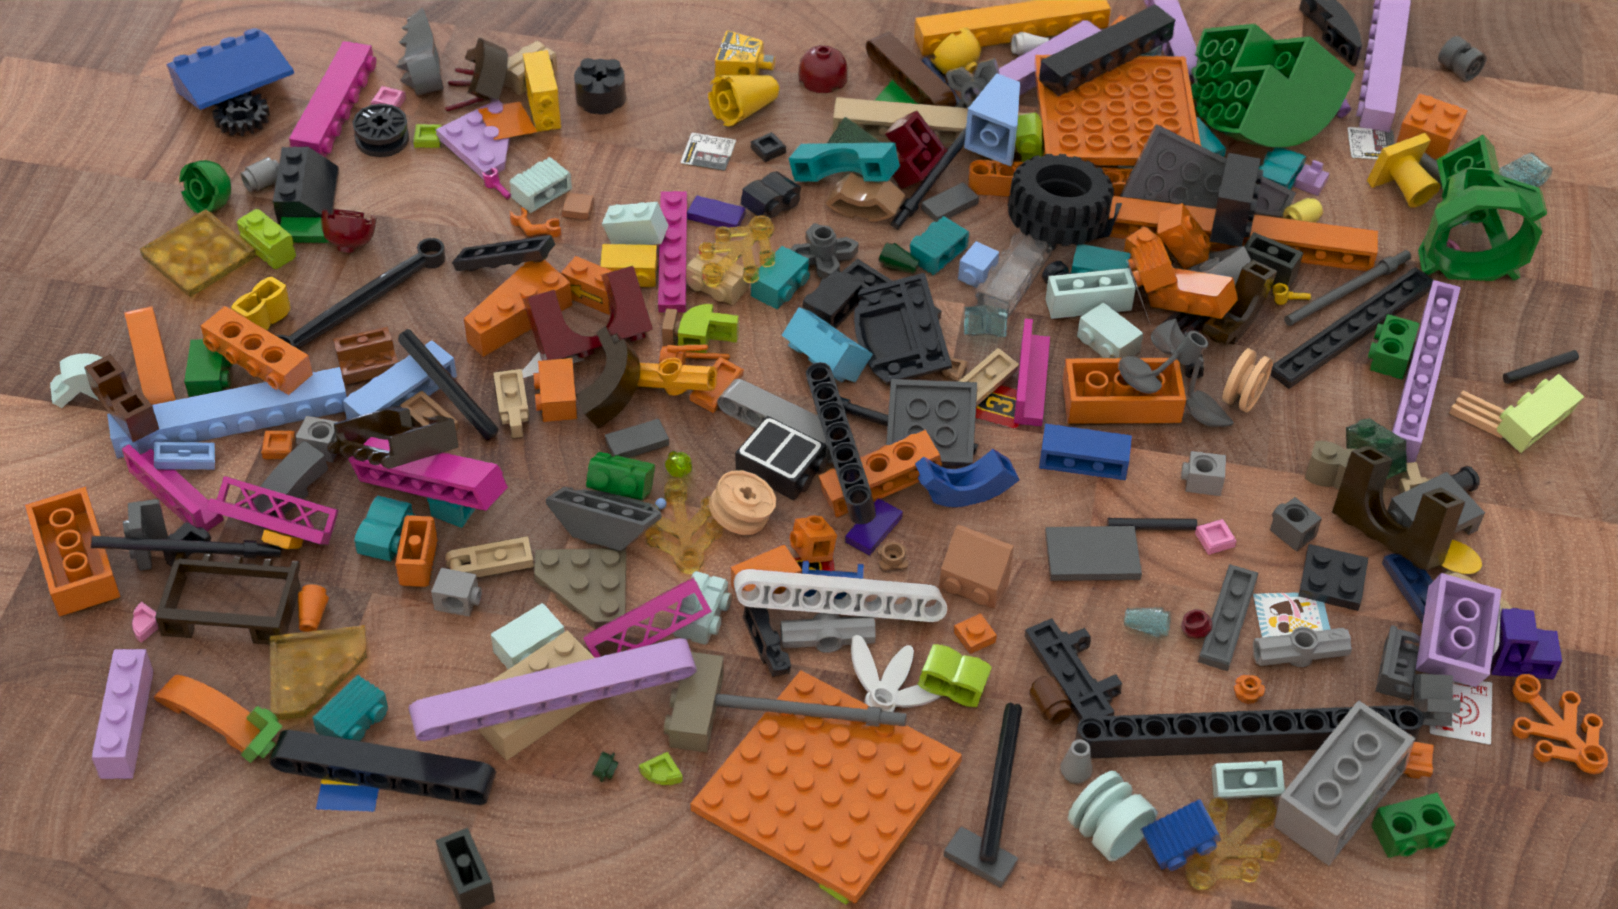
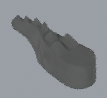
M422 7L406 19L408 22L402 27L403 30L407 31V34L399 41V44L406 47L405 55L396 65L397 68L406 71L400 80L413 88L416 96L444 90L441 80L439 54L428 19Z

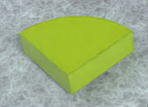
M668 752L639 765V772L653 783L673 785L683 782V775Z

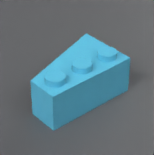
M801 307L797 309L782 334L789 341L788 346L801 354L804 352L809 356L808 360L813 364L819 362L828 364L834 378L840 382H844L845 379L856 382L873 355L820 317Z

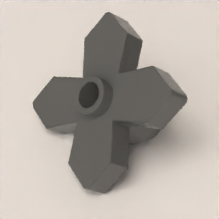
M995 58L981 61L974 75L963 67L949 70L946 73L950 88L961 92L962 99L956 107L969 108L996 73L999 74L1000 71Z
M813 223L806 231L805 240L807 244H794L790 250L808 258L809 265L816 264L818 277L827 278L834 270L840 272L838 261L851 260L858 253L859 243L848 237L837 239L831 227Z

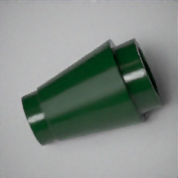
M887 242L881 251L878 262L882 263L883 267L914 275L920 260L895 242L893 244Z

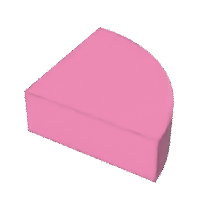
M140 602L135 608L132 620L134 634L141 643L159 629L155 619L157 612L143 602Z

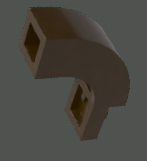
M478 38L476 47L467 50L465 60L475 63L474 74L467 93L489 102L498 101L507 73L508 53L504 47Z
M1252 260L1242 267L1235 285L1238 300L1222 319L1212 317L1205 322L1202 333L1210 336L1217 343L1226 345L1230 342L1235 344L1244 335L1259 313L1271 289L1277 271L1256 260Z
M606 326L596 332L606 353L605 368L593 384L576 394L585 416L597 428L608 423L625 408L631 400L640 378V362L637 353L625 339L622 340L618 333L613 335Z

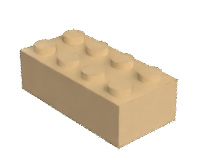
M567 630L488 683L589 660L594 657ZM593 701L477 730L507 761Z

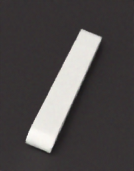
M753 569L740 571L734 579L737 598L741 604L748 607L937 622L947 612V604L940 590L936 586L927 584ZM748 584L756 585V588L750 592L742 590ZM778 587L787 588L782 594L773 593ZM810 589L817 590L815 595L811 597L803 596ZM847 592L844 598L834 599L837 593ZM869 595H877V598L874 601H864L865 598ZM907 597V600L904 603L899 605L895 604V601L898 598ZM937 600L933 606L925 607L928 601Z

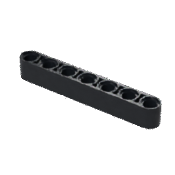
M815 363L807 368L806 377L847 510L852 522L860 525L867 524L876 516V508L832 370L826 363Z
M284 730L280 733L270 758L271 766L284 773L472 805H484L487 803L496 776L495 768L480 761L295 730Z

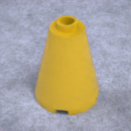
M721 75L715 77L710 82V85L713 84L712 91L708 92V100L714 117L717 120H723L725 122L723 125L733 126L776 100L779 94V84L769 75Z

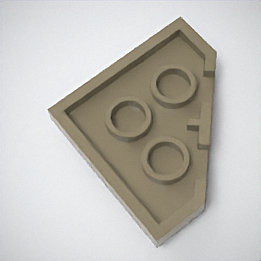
M610 548L535 550V581L543 588L546 586L555 593L556 598L570 610H576L585 617L586 622L594 629L626 613V548L621 551Z

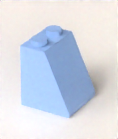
M996 73L968 108L965 149L1011 167L1014 158L1018 123L1020 82Z

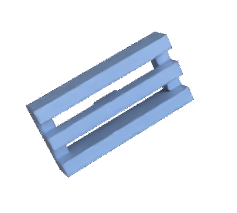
M154 442V467L156 469L215 470V443Z

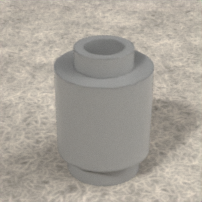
M266 157L245 167V171L241 172L240 176L247 190L250 192L253 190L260 191L276 183L279 163Z

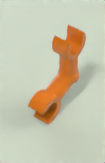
M521 207V216H516L510 211L511 224L520 226L527 236L531 237L541 234L551 235L553 238L561 236L560 220L557 218L549 219L544 224L533 225L528 220L525 208Z

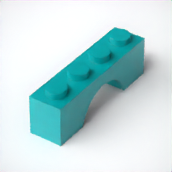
M895 143L800 144L788 158L794 182H817L828 175L846 171L862 174L864 181H889L900 167Z

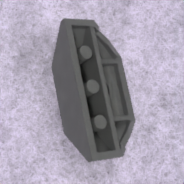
M562 487L546 498L547 506L572 537L584 540L589 544L606 546L616 551L625 549L662 518L661 512L654 504L603 491L573 490L571 487Z

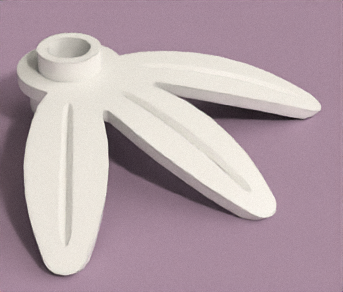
M859 635L852 637V662L861 684L868 692L864 700L868 706L880 707L882 711L893 712L895 707H917L933 702L941 696L932 694L922 689L919 685L898 691L904 683L912 664L914 650L911 646H904L893 657L880 681L866 642Z

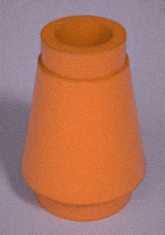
M312 584L302 587V591L298 593L299 630L306 633L317 631L329 597L326 595L327 590L324 587Z

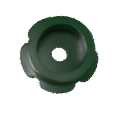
M602 751L592 775L600 778V782H603L605 777L611 780L619 763L613 759L615 757L614 752L610 755Z

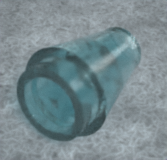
M1164 607L1126 609L1124 626L1158 638L1160 635H1168L1171 624V611H1165Z

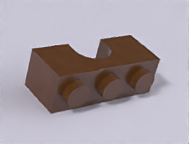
M111 354L84 367L92 392L132 442L159 430L152 404L139 388L134 391L132 390L125 371Z

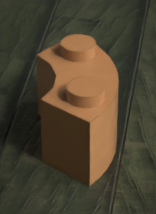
M851 172L835 185L825 204L848 218L854 219L855 216L869 218V222H875L894 216L905 194L890 180L864 181V179Z

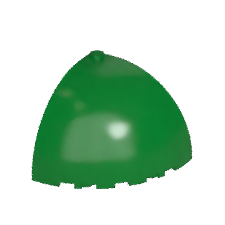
M1255 23L1204 28L1195 51V56L1198 57L1197 64L1191 69V74L1195 78L1194 84L1191 85L1192 97L1197 103L1195 108L1198 114L1207 124L1220 133L1237 141L1256 146L1290 147L1311 139L1330 123L1344 102L1356 74L1312 37L1274 40Z

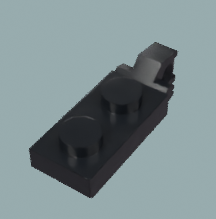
M745 606L743 620L762 663L767 664L772 677L789 674L791 670L789 655L781 651L778 632L772 630L770 626L767 608Z

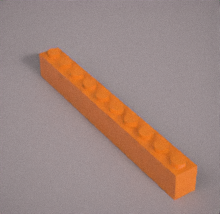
M1113 196L1109 219L1114 218L1116 203H1122L1109 237L1126 239L1144 226L1158 235L1159 212L1178 204ZM1186 206L1210 238L1216 209ZM1254 215L1250 236L1255 232L1303 252L1301 263L1368 271L1374 267L1378 254V231ZM1244 237L1242 246L1245 245L1249 238ZM1211 242L1209 250L1222 251L1236 248L1237 246Z

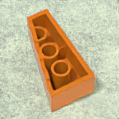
M546 260L538 263L533 261L526 262L464 318L467 342L484 357L532 329L523 299L555 290L562 312L572 306L570 282Z

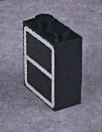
M768 415L735 452L736 471H746L757 475L765 480L772 490L792 500H795L801 492L808 490L814 476L817 473H822L828 462L825 443Z

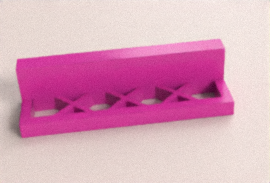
M1025 318L1014 423L1042 427L1050 337L1032 335L1033 319Z
M131 445L122 448L129 472L184 523L188 522L196 528L202 527L208 531L224 520L222 514L207 510L209 500L174 469H156L154 467V451L152 449L140 455Z
M227 476L223 477L217 499L210 498L207 506L208 511L329 545L339 510ZM230 484L240 487L245 499L236 504L225 501ZM248 490L254 491L256 493L250 495ZM262 494L268 495L273 505L272 508L265 512L258 511L253 502V499ZM275 498H278V499H281V500H284V501L278 504V502L276 501ZM248 503L250 508L243 507L242 505ZM289 503L296 504L301 513V516L292 521L287 520L281 510L282 507ZM304 507L311 508L312 510L306 513ZM276 511L279 517L270 514ZM318 511L328 513L329 516L325 530L314 528L309 516ZM305 520L307 525H303L298 522Z
M692 577L586 634L583 639L592 656L597 658L601 656L596 645L605 640L619 644L616 653L621 651L622 645L631 647L627 650L648 646L707 615L712 610L703 596L695 577ZM695 593L703 608L692 615L679 611L682 599ZM678 602L676 610L667 608L670 605ZM661 610L674 614L671 626L666 629L651 626L654 615ZM678 615L686 617L683 620L676 623ZM650 617L648 625L640 623L644 619ZM633 625L647 629L644 640L638 644L624 641L627 629ZM650 630L658 632L648 638ZM623 631L621 639L613 638V636Z

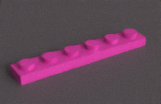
M661 191L660 208L669 226L662 244H659L658 312H665L666 309L686 312L687 191Z

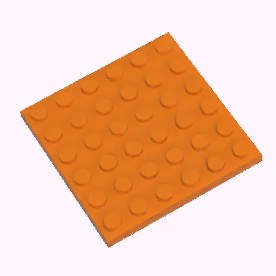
M1035 55L1034 66L1039 114L1043 127L1042 142L1044 155L1067 154L1068 157H1080L1081 160L1085 162L1090 161L1094 165L1135 166L1155 124L1201 146L1186 56H1138L1130 62H1126L1112 71L1106 72L1092 81H1088L1058 97L1039 81L1041 60L1051 55Z
M802 670L799 671L776 699L868 709L867 704ZM765 712L690 803L691 811L828 889L831 888L856 904L960 765L962 754L907 725L880 724V727L866 726V722Z

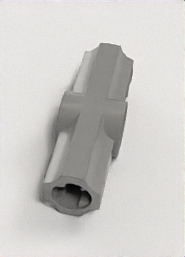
M819 613L813 619L783 620L780 624L782 648L816 647L821 652L830 653L839 650L843 645H851L854 635L861 636L866 644H874L876 640L875 619L873 617L840 618L838 614Z
M1297 627L1291 634L1254 638L1253 656L1256 664L1260 666L1291 663L1297 667H1306L1312 663V660L1347 656L1352 651L1349 631L1344 628L1314 631L1308 627Z

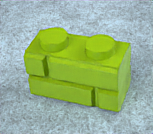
M260 209L253 210L237 221L238 229L241 232V242L273 269H279L296 257L292 236Z

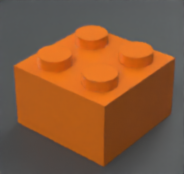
M1419 93L1402 122L1396 143L1426 133L1431 141L1425 153L1436 160L1452 150L1461 134L1468 110Z

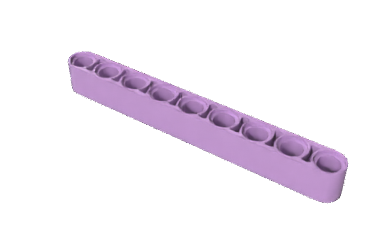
M679 638L423 698L413 702L408 709L417 740L429 741L682 680L692 676L697 671L687 640Z

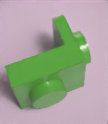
M259 706L246 719L256 726L260 732L240 754L250 763L258 755L264 758L276 745L272 738L283 727L278 723V718L274 713L265 708L261 709Z

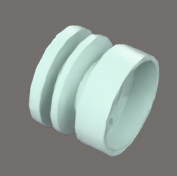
M1109 771L1095 779L1075 800L1068 814V821L1075 828H1079L1080 833L1084 837L1093 836L1092 844L1109 861H1115L1130 852L1144 838L1141 828L1153 823L1158 813L1141 794L1132 795L1133 788L1128 782H1123V778L1116 771Z

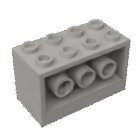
M1358 700L1280 796L1274 827L1329 866L1403 774L1415 738Z

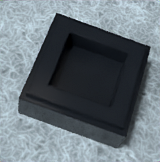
M773 132L751 141V149L764 162L786 153V145Z

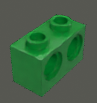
M1387 314L1384 325L1378 323L1374 339L1378 340V343L1372 342L1367 357L1373 359L1370 371L1403 380L1420 323Z
M1438 792L1379 807L1371 824L1388 858L1399 855L1408 857L1418 850L1429 847L1431 849L1441 848L1449 842L1456 826Z

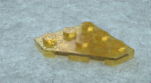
M365 625L270 636L271 712L276 715L278 720L306 717L367 658Z

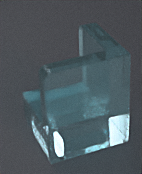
M989 305L965 307L964 335L1006 337L1007 310Z

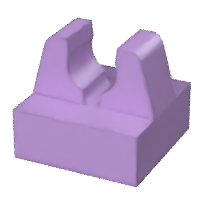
M1313 160L1311 166L1304 165L1295 180L1294 187L1318 196L1328 181L1329 173L1322 170L1323 163Z

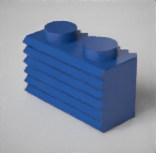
M1201 799L1141 828L1161 870L1167 867L1170 871L1176 870L1187 863V857L1197 852L1200 856L1206 855L1217 848L1216 843L1221 841L1220 835Z

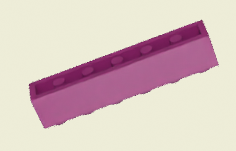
M342 42L289 138L290 147H309L323 157H326L327 153L329 154L332 151L335 138L340 136L343 123L349 119L351 108L354 103L358 102L359 93L363 87H366L371 71H374L376 68V57L373 56L371 45Z
M370 437L364 443V445L390 450L388 440ZM439 453L391 469L384 468L382 464H370L368 460L358 461L354 456L348 459L361 482L484 511L508 488L502 476L503 472L497 464L450 453Z

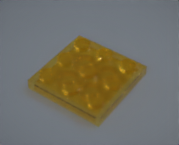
M206 209L139 249L142 258L189 297L194 296L257 257L255 248Z

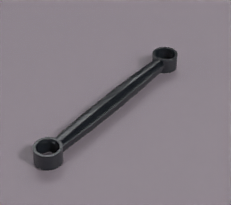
M426 238L420 241L417 246L418 253L353 292L290 336H276L299 349L356 314L423 267L437 268L441 266L446 259L443 242L437 238ZM430 251H436V252H438L437 254H434V255H426V254H425V253L430 252Z

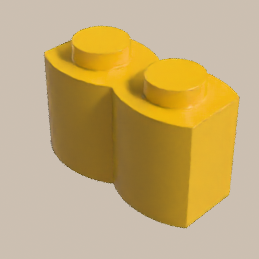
M271 276L260 281L253 288L252 292L238 298L233 303L231 309L263 329L268 330L271 324L280 321L289 313L291 306L286 285Z

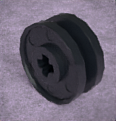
M373 104L362 108L355 114L352 121L356 146L361 152L373 157H388L401 152L407 146L409 141L407 118L400 108L390 104Z

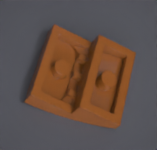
M388 327L333 339L345 385L378 377L399 362Z

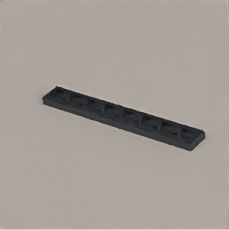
M1413 268L1274 363L1270 375L1290 389L1377 328L1378 323L1384 324L1387 314L1395 316L1430 292L1433 279L1418 268Z

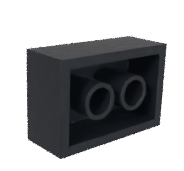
M1228 153L1210 242L1241 247L1244 237L1250 238L1264 171L1258 169L1260 158Z

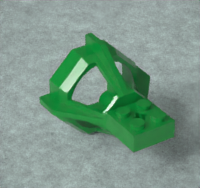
M1483 134L1436 159L1443 189L1441 196L1443 199L1442 202L1437 204L1425 238L1418 249L1421 268L1426 275L1440 270L1449 280L1494 281L1508 274L1515 281L1521 278L1519 268L1530 263L1543 233L1540 218L1547 215V209L1542 191L1538 187L1502 176L1494 145ZM1498 209L1509 210L1524 217L1520 229L1511 239H1509ZM1468 220L1471 223L1482 222L1492 249L1465 252L1452 249L1446 245L1451 228Z

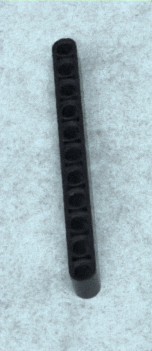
M1411 705L1368 706L1414 737V742H1416L1424 723V716L1418 708ZM1353 707L1094 716L1080 720L1075 740H1084L1090 745L1091 759L1318 750Z

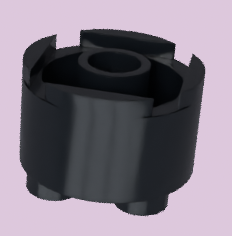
M585 58L580 62V66L574 73L577 104L583 107L586 112L597 115L609 114L617 107L621 108L626 101L625 73L621 63L616 59Z

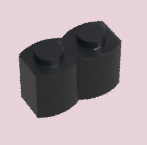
M774 171L766 175L762 180H755L746 185L742 190L740 204L762 220H768L778 216L781 211L789 210L798 205L801 186L782 173Z

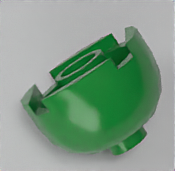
M201 160L186 164L181 169L179 183L183 182L185 189L181 191V194L188 207L195 213L199 214L201 211L205 214L215 212L221 209L230 199L231 180L225 169L218 163Z

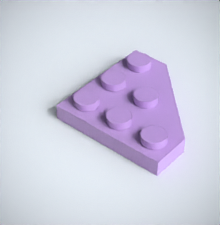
M499 100L478 108L488 107V110L494 114L503 111L502 103ZM476 109L436 129V135L443 144L483 178V172L486 175H492L491 168H496L498 173L505 169L510 137L494 140L493 138L499 135V130L494 126H486L483 116Z

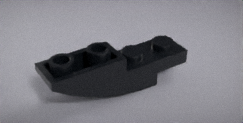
M1301 0L1299 10L1324 31L1322 40L1352 66L1357 65L1362 47L1361 37L1354 20L1347 10L1337 0Z

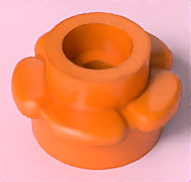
M1241 675L1235 680V695L1243 703L1253 704L1265 693V686L1261 684V679L1255 675Z

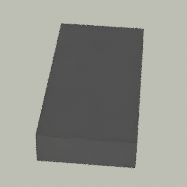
M962 182L923 201L921 209L933 221L938 222L943 216L950 218L979 204V196Z
M659 419L605 435V442L612 457L617 455L629 458L669 446V438Z
M960 826L945 848L943 856L1002 888L1018 864V857L999 847L995 864L982 863L979 860L982 837Z

